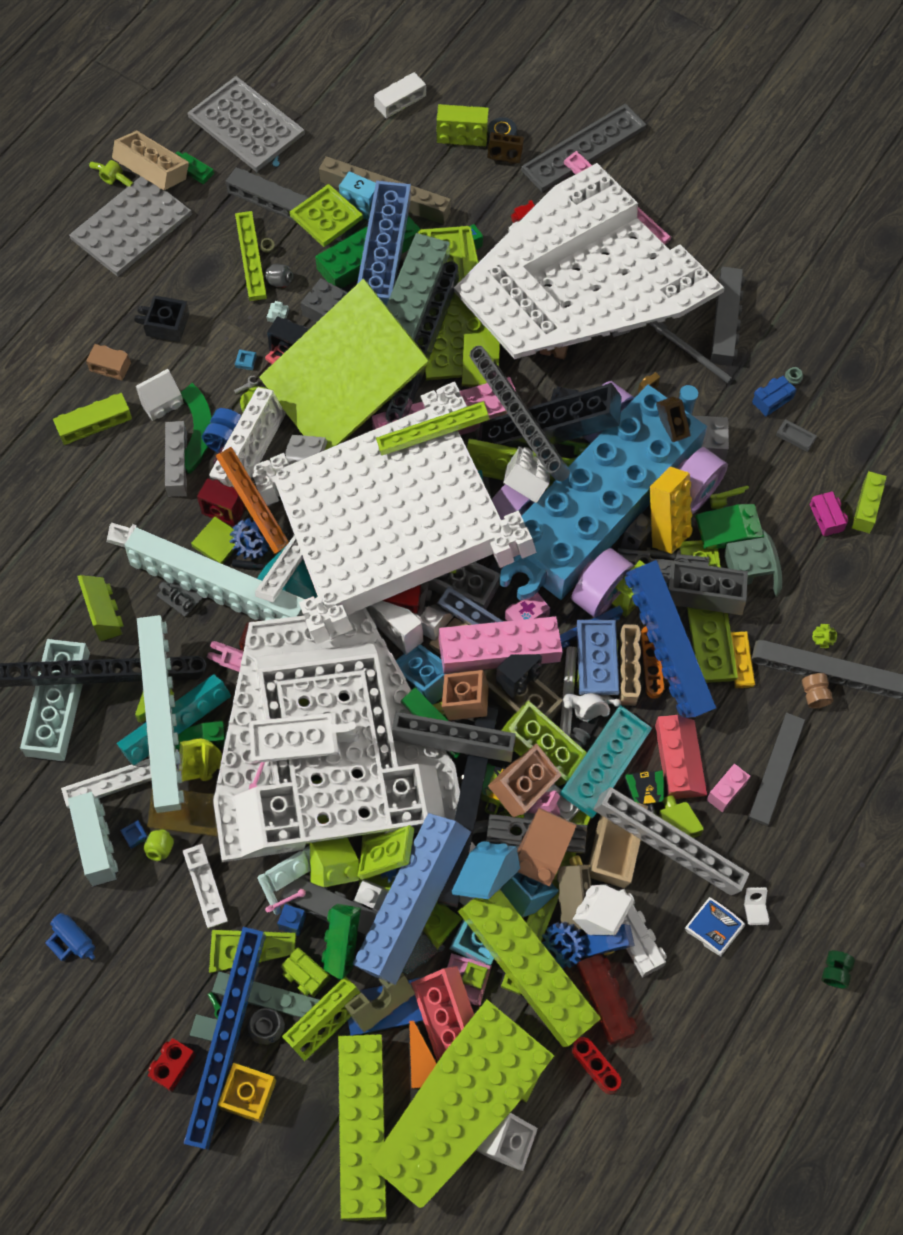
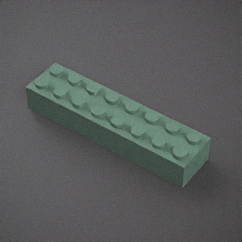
M418 233L415 234L386 305L413 340L416 337L444 263L448 261L450 255V242Z

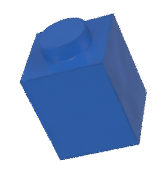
M284 904L277 923L279 929L288 933H296L299 936L306 918L305 911Z

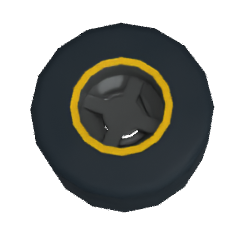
M506 117L492 120L488 125V143L491 132L517 136L515 122Z

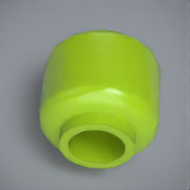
M166 830L152 831L144 845L147 857L154 861L166 859L173 847L174 840Z

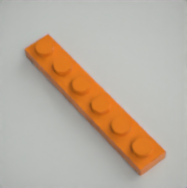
M227 448L217 454L216 458L275 554L281 551L289 541L233 448Z

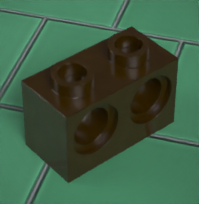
M491 132L487 158L494 161H507L512 164L520 163L524 137Z

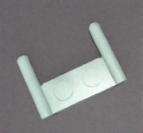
M310 846L257 877L270 905L278 903L273 891H278L310 871ZM279 906L273 912L275 915H279L282 909Z

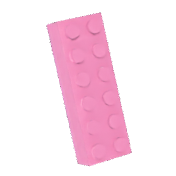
M556 617L439 628L438 639L444 674L495 669L511 654H540L542 656L541 664L560 662L562 656V646Z

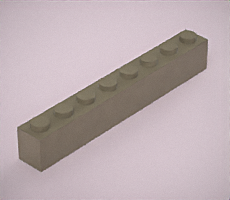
M327 156L319 168L320 182L330 184L336 188H339V185L349 171L375 183L376 181L403 183ZM411 185L409 213L445 224L451 212V199Z

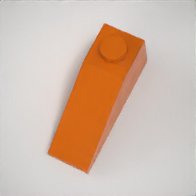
M409 1021L412 1088H421L437 1063L415 1022Z

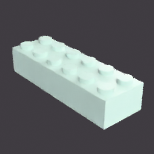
M47 639L42 662L88 660L90 652L86 643ZM77 669L72 671V673L75 675H80L82 673L80 670ZM58 670L51 672L55 676L61 674ZM83 684L35 686L20 747L25 757L65 761Z

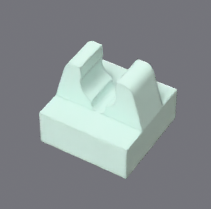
M278 301L271 303L267 321L274 322L277 316L283 319L287 318L289 306H285L282 302Z

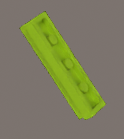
M345 977L282 1037L306 1061L351 1017L344 1005L361 992ZM338 1012H342L341 1016L337 1020H334V1016ZM322 1027H326L325 1032L322 1035H318V1031ZM310 1042L309 1047L304 1052H302L300 1048H302L306 1043Z

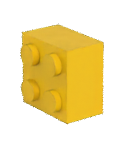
M233 1063L218 1102V1107L221 1110L261 1123L276 1084L275 1077Z

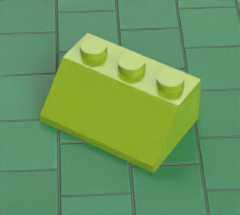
M77 576L93 627L100 642L122 635L120 627L124 625L121 617L116 616L115 611L118 610L115 599L111 600L110 595L113 592L110 583L106 584L103 577Z

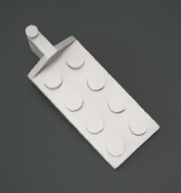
M336 713L249 721L252 763L338 755L339 742H356L359 740L356 723L337 724Z

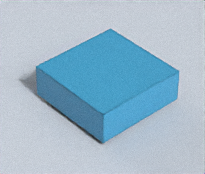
M239 349L235 368L253 371L257 353Z

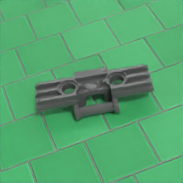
M647 547V551L618 548V553L633 565H636L639 560L645 561V564L657 560L666 583H668L672 560L651 559V557L675 559L674 561L707 566L709 564V557L680 555L681 550L670 554L662 550H652L651 547Z
M524 813V818L489 814L486 841L517 846L518 850L535 814ZM576 824L566 852L585 853L587 825ZM511 828H521V835L514 836L510 832Z

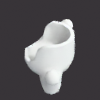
M566 693L563 696L564 707L567 709L574 708L576 716L586 722L599 715L603 717L610 714L608 704H613L615 707L621 705L620 699H614L610 695L588 693L577 696Z

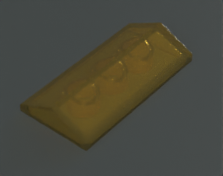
M152 788L147 827L218 836L214 809L215 794L183 790L184 803H181L182 810L157 813L154 808Z

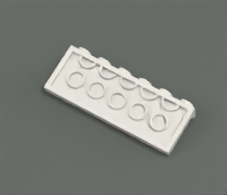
M259 387L256 389L222 450L224 451L232 447L250 478L253 476L250 467L260 463L286 415L273 390ZM217 460L209 474L210 477L220 480L223 485L228 487L233 486Z

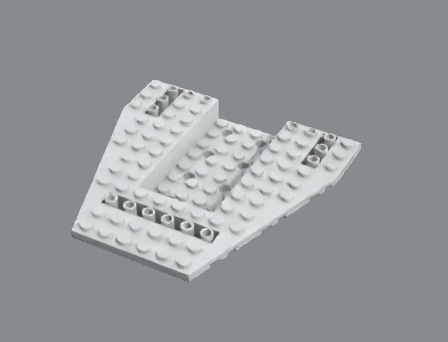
M596 163L555 185L454 287V292L514 359L536 354V351L547 349L548 351L555 349V347L561 348L562 346L588 341L594 336L602 335L604 337L610 335V332L618 331L620 333L646 326V323L654 321L658 323L663 322L665 318H679L722 294L724 287L681 245L669 250L637 218L638 203Z
M366 608L348 615L353 630L339 636L337 632L330 634L331 639L317 645L308 629L304 616L249 622L214 795V809L222 862L300 851L305 849V843L385 832L386 834L409 825L414 828V833H418L428 813L451 820L455 819L460 789L455 765L452 759L449 758L446 750L393 741L392 726L396 712L411 714L400 702L411 689L392 653L386 647L384 639L381 638L377 631V627ZM341 693H346L350 699L348 701H341L338 696ZM306 698L310 704L307 707H302L298 703L299 700ZM336 713L337 724L356 723L359 740L356 742H339L338 755L265 762L257 782V787L249 790V785L253 783L261 762L252 763L249 721ZM359 769L362 771L363 776L361 778H354L352 771ZM319 775L323 781L320 784H314L311 781V777ZM365 808L370 812V816L362 818L359 816L358 811ZM324 814L328 816L329 821L326 824H321L318 822L317 817Z

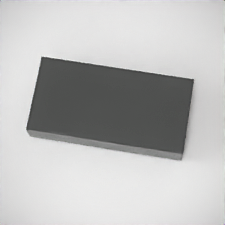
M786 419L776 433V436L806 452L810 450L817 438V435Z

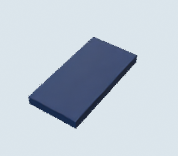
M421 978L408 980V982L411 985V982H414ZM382 986L359 991L368 1000H374L382 993ZM414 994L408 1001L402 1003L390 1015L385 1016L365 1033L357 1026L352 1017L348 1019L350 1035L357 1036L410 1025L409 1021H414L415 1024L424 1021Z

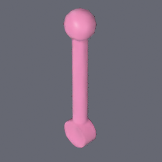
M261 762L253 783L249 785V790L257 787V782L265 762Z
M300 889L298 893L266 907L265 910L268 913L297 897H304L306 891Z

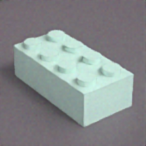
M89 792L68 798L85 876L92 886L116 880L115 873L118 872V866L111 854L114 853L112 842L108 838L110 832L107 822H105L103 817L105 816V811L99 797L95 798L93 793Z

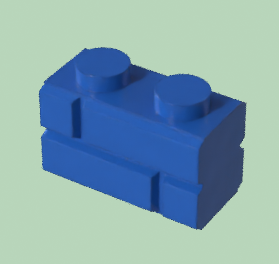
M784 376L778 379L773 378L766 387H759L754 392L752 402L760 409L764 416H768L792 400L795 396L796 388Z

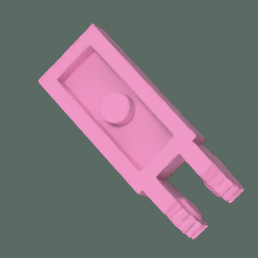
M211 642L210 646L223 652L221 656L214 652H209L207 657L220 663L219 665L240 672L244 651L219 642Z

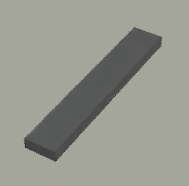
M789 713L785 714L748 819L768 826L805 719Z

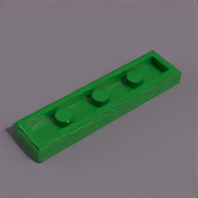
M416 688L400 701L412 715L448 721ZM449 751L455 758H457L461 754L458 752Z

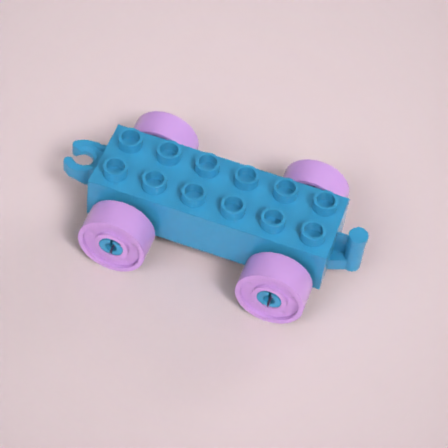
M608 381L605 384L612 383L622 396L620 426L582 436L590 445L568 467L570 470L568 478L561 482L556 480L542 494L537 503L506 484L492 498V502L500 519L503 520L504 516L519 511L525 527H527L533 539L537 552L523 559L520 555L513 557L514 562L504 566L501 570L500 585L502 587H507L510 584L511 578L515 573L523 572L528 575L530 580L528 584L518 588L517 598L519 600L530 599L537 594L542 586L562 600L576 585L572 593V601L594 618L605 613L611 607L612 602L621 593L615 588L616 585L624 578L625 573L630 571L635 565L610 547L650 505V486L669 467L689 472L691 481L690 497L692 498L690 506L693 515L706 503L710 495L714 493L727 471L728 464L705 447H702L707 426L692 416L695 402L698 398V391L691 385L682 387L679 392V399L683 401L691 434L690 437L672 442L660 421L656 402L667 399V397L653 387L647 385L636 397H633L614 382Z

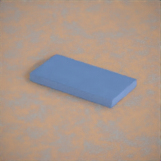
M577 620L579 695L588 693L619 695L616 620Z

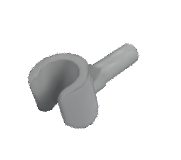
M250 376L247 384L234 390L235 394L258 387V381L255 382L256 376Z

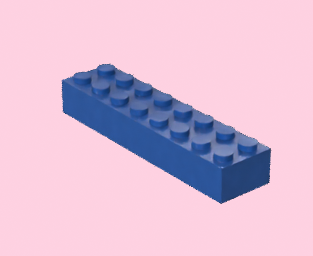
M657 560L626 572V584L632 589L634 604L639 607L641 612L640 619L647 626L648 639L655 646V656L658 661H661L663 676L665 679H668L670 684L669 691L676 698L678 713L683 717L690 718L715 709L716 706Z

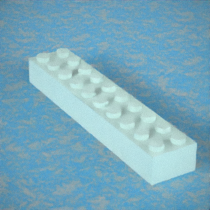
M135 527L124 545L130 565L134 568L144 569L150 575L160 576L169 583H179L187 591L193 589L201 597L211 598L219 605L225 604L236 612L246 613L254 620L264 621L304 616L299 602L305 599L281 590L274 602L255 597V591L261 584V580Z

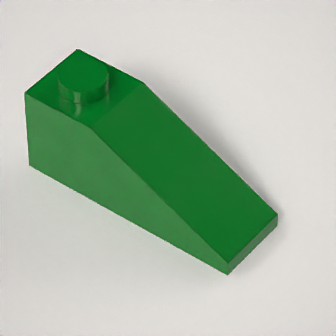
M223 721L202 723L186 728L178 734L179 745H175V749H178L179 752L180 742L194 739H206L212 742L218 749H223L226 741V729Z

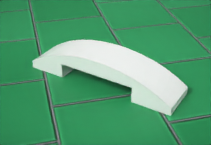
M203 844L183 850L207 928L209 929L228 922Z

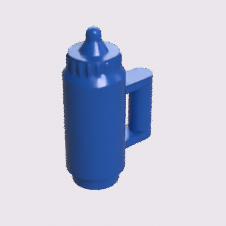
M64 913L58 914L50 923L55 933L45 944L61 961H64L72 952L81 959L88 957L93 960L95 958L93 955L95 946L92 944V940L69 915ZM58 937L69 947L66 951L55 942Z

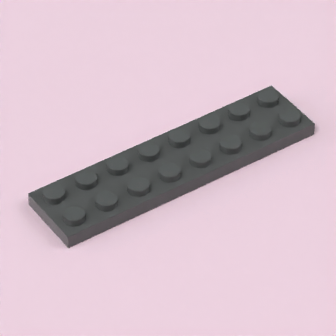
M624 104L521 166V171L543 192L573 174L572 169L564 164V160L575 151L591 163L645 130L646 123Z

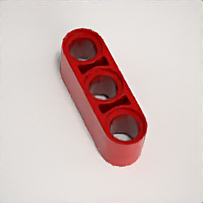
M580 1037L576 1039L572 1048L574 1057L606 1094L616 1093L621 1086L620 1075L588 1038ZM577 1045H586L588 1052L584 1054L578 1052ZM599 1061L602 1069L599 1071L594 1070L591 1067V1062ZM613 1078L616 1081V1087H608L605 1079Z

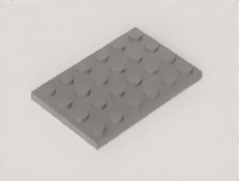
M237 76L188 112V117L256 172L305 135V130Z
M140 176L130 187L128 186L69 234L72 241L118 277L189 218L192 212L166 190L158 188V186Z

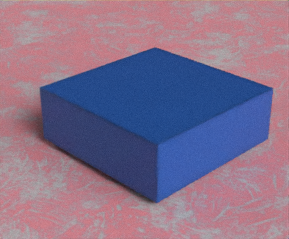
M139 820L120 830L131 849L148 838Z

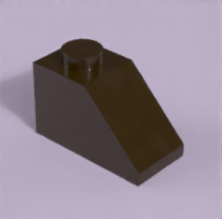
M672 396L656 402L660 421L672 442L690 437L691 434L683 401Z

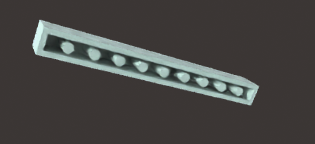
M161 615L137 618L154 808L157 813L182 810L181 803H184L183 790L180 791L179 783H182V773L177 769V764H181L180 754L175 749V745H179L178 734L174 733L173 726H177L176 715L172 714L171 708L175 707L174 695H170L173 681L172 676L168 677V670H171L170 658L166 657V652H169V643L164 637V634L168 633L167 623L162 621Z

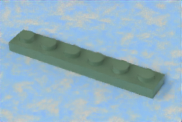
M218 972L212 990L213 994L224 996L230 974ZM254 981L248 1004L270 1008L280 1013L302 1018L320 1000Z

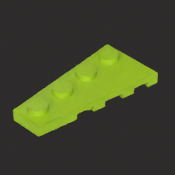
M212 930L209 973L232 968L242 931ZM264 932L266 937L259 962L290 956L295 951L296 933Z

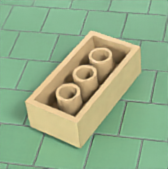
M134 131L114 140L112 158L134 173L139 174L145 180L155 184L158 188L166 190L186 180L189 162L139 131Z

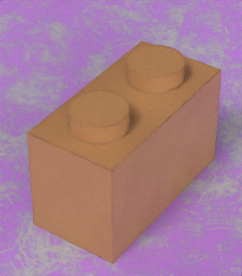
M97 344L94 345L86 360L89 371L122 381L131 364L126 352Z

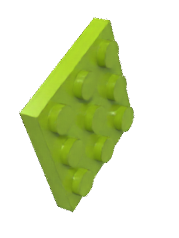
M330 184L290 211V217L323 247L363 219V214Z

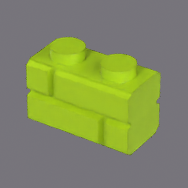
M296 948L281 966L284 971L282 975L289 982L292 983L294 980L298 983V989L305 996L310 994L314 998L331 979L326 971L299 948Z

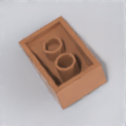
M535 744L502 771L488 787L511 816L515 817L526 813L562 774L539 745Z
M538 808L517 850L520 864L518 872L550 886L560 867L575 831L576 824Z

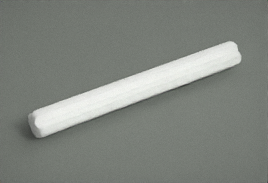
M567 647L563 696L566 693L574 695L576 647ZM563 703L560 729L570 737L572 707L567 709Z

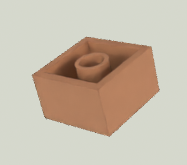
M483 670L444 674L442 708L448 720L487 716L489 683Z

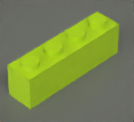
M122 393L111 395L104 400L95 401L83 408H77L70 413L61 414L54 418L53 421L63 445L129 421L132 417Z

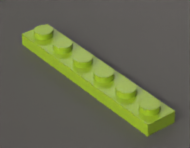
M252 211L235 213L249 301L267 299Z
M483 401L376 437L381 456L490 420Z

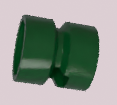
M829 951L825 962L828 967L824 968L821 981L835 988L847 989L851 979L849 972L853 971L855 958L844 952Z

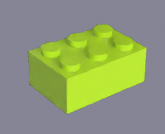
M438 104L437 143L486 146L489 108Z

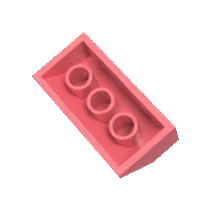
M679 715L658 717L655 727L666 796L673 795L675 799L707 796L695 720Z
M458 966L444 968L411 982L437 1062L474 1016Z

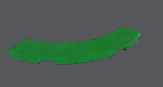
M193 383L180 392L183 401L192 413L194 425L191 440L185 450V471L189 474L200 464L207 448H209L203 442L202 435L206 427L211 424V413L208 403Z

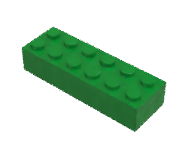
M409 216L407 218L401 254L410 249L415 234L420 230ZM368 226L315 256L316 268L327 282L342 289L358 280Z

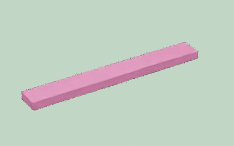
M577 151L564 160V164L571 168L575 174L592 166ZM638 207L637 218L664 245L668 243L671 237Z

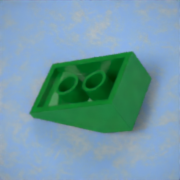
M738 504L700 513L695 516L704 549L726 548L728 543L764 538L755 504Z

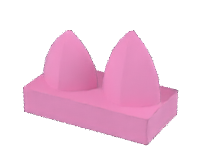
M557 791L545 792L526 813L536 814L538 808H541L560 817V810L557 805L560 795Z

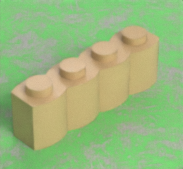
M624 624L620 633L619 647L621 651L619 665L621 669L619 683L621 687L619 699L621 705L636 706L641 691L639 682L641 650L638 644L640 640V628L638 625Z

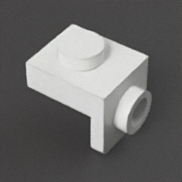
M111 523L106 542L125 547L124 545L136 525L132 524L128 528Z

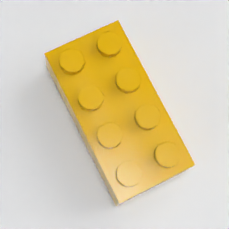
M669 467L650 486L652 547L670 554L679 548L686 538H689L692 534V512L690 506L692 498L690 497L691 481L689 472Z

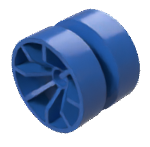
M218 408L210 420L211 424L206 427L202 435L203 442L213 451L221 453L241 415L230 409Z

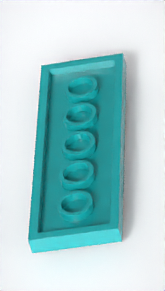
M620 705L559 795L593 818L597 813L593 809L601 793L610 787H614L652 728Z

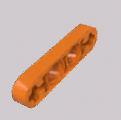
M645 626L640 634L645 691L649 697L659 698L664 690L661 661L657 660L656 656L649 657L646 654V650L656 649L653 642L648 644L649 640L646 635L648 629ZM649 667H656L658 673L651 675L647 669ZM653 680H656V688H659L657 692H654V690L651 689L653 685Z

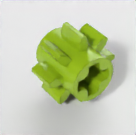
M821 624L820 627H816L813 631V641L816 645H820V648H829V645H834L833 643L836 642L837 632L834 628H830L829 624Z

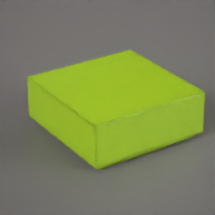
M468 961L462 978L463 984L481 990L488 968Z

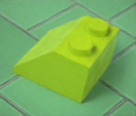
M347 837L310 843L311 883L321 887H328L359 881V877H357L359 860Z

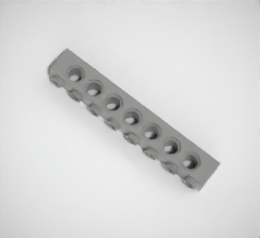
M612 787L601 793L593 809L595 812L729 895L742 891L750 873Z

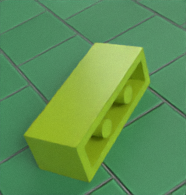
M868 471L861 489L852 529L866 533L871 532L876 521L887 476Z

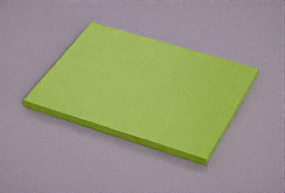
M362 279L259 378L269 390L274 391L281 407L303 436L325 437L327 440L325 450L345 441L428 365L430 360L368 282Z

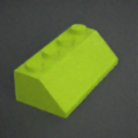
M527 701L501 730L516 733L514 751L520 756L535 744L539 745L562 774L554 783L557 787L567 783L587 754L585 750L530 701Z

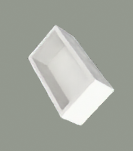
M519 446L507 465L504 483L537 503L549 485L550 474L530 449Z

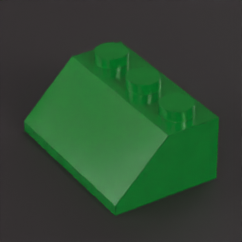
M336 904L328 911L327 921L330 924L329 930L327 929L324 940L327 942V947L322 955V963H324V970L338 979H344L354 967L353 962L361 914L360 907Z

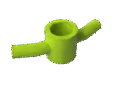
M110 160L106 165L96 162H90L89 164L90 168L100 170L99 175L107 184L112 185L116 179L127 187L133 184L131 180L122 175L123 170L121 166L113 160Z

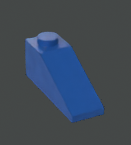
M622 924L616 935H583L585 939L582 940V944L587 945V947L581 950L585 953V956L580 959L635 946L630 925Z

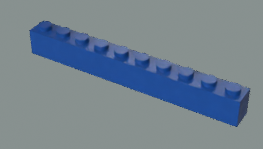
M246 927L242 928L184 1144L209 1150L220 1109L218 1102L229 1075L266 937L263 931Z

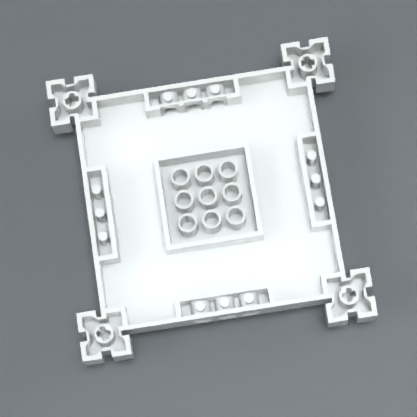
M455 382L439 388L437 394L433 390L421 395L425 409L289 465L285 454L282 453L270 458L271 462L266 460L250 467L257 489L267 506L278 502V497H281L318 595L317 598L313 596L299 602L308 629L316 645L331 639L330 634L337 632L339 636L353 630L348 617L349 614L494 554L501 568L513 563V557L520 555L523 559L537 553L533 539L527 527H525L519 511L504 516L503 520L500 519L458 430L381 456L376 437L467 407Z

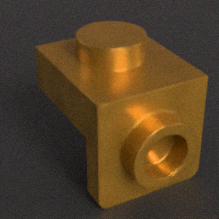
M656 372L651 376H646L639 383L638 394L647 385L656 389L659 386L660 376Z

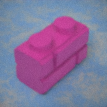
M833 492L812 497L809 505L822 535L828 536L844 531L848 518L841 511L840 499L835 497Z

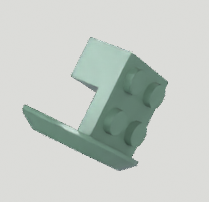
M762 529L764 538L728 543L724 551L728 569L748 571L747 585L752 584L754 577L773 574V591L775 597H778L782 589V571L778 553L771 536Z

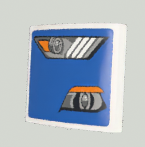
M709 897L685 927V930L702 941L706 948L721 957L745 927V923L727 908Z

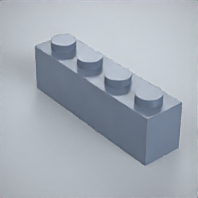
M449 586L436 603L468 625L503 622Z

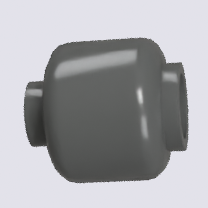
M272 264L266 271V280L271 286L287 287L293 280V273L288 265Z

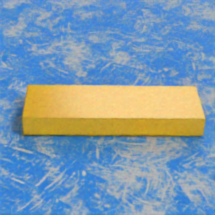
M747 631L731 632L738 679L734 681L735 688L754 687L755 680Z

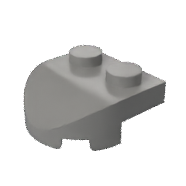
M292 435L286 449V458L289 465L324 451L327 445L326 438Z

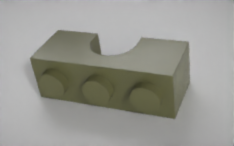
M401 973L396 985L379 979L382 984V993L378 998L368 1000L360 993L344 1005L354 1022L364 1033L415 994L403 973Z

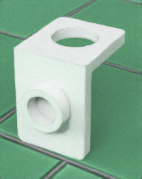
M767 888L746 889L744 907L749 925L769 924L765 905ZM754 893L762 894L759 899L750 898Z

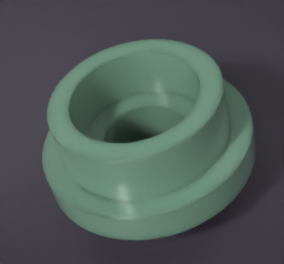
M792 367L786 371L785 378L789 383L796 385L802 381L803 373L799 368Z

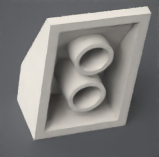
M380 601L367 607L368 613L375 625L405 655L423 642V622L417 614H413L409 609L385 601Z

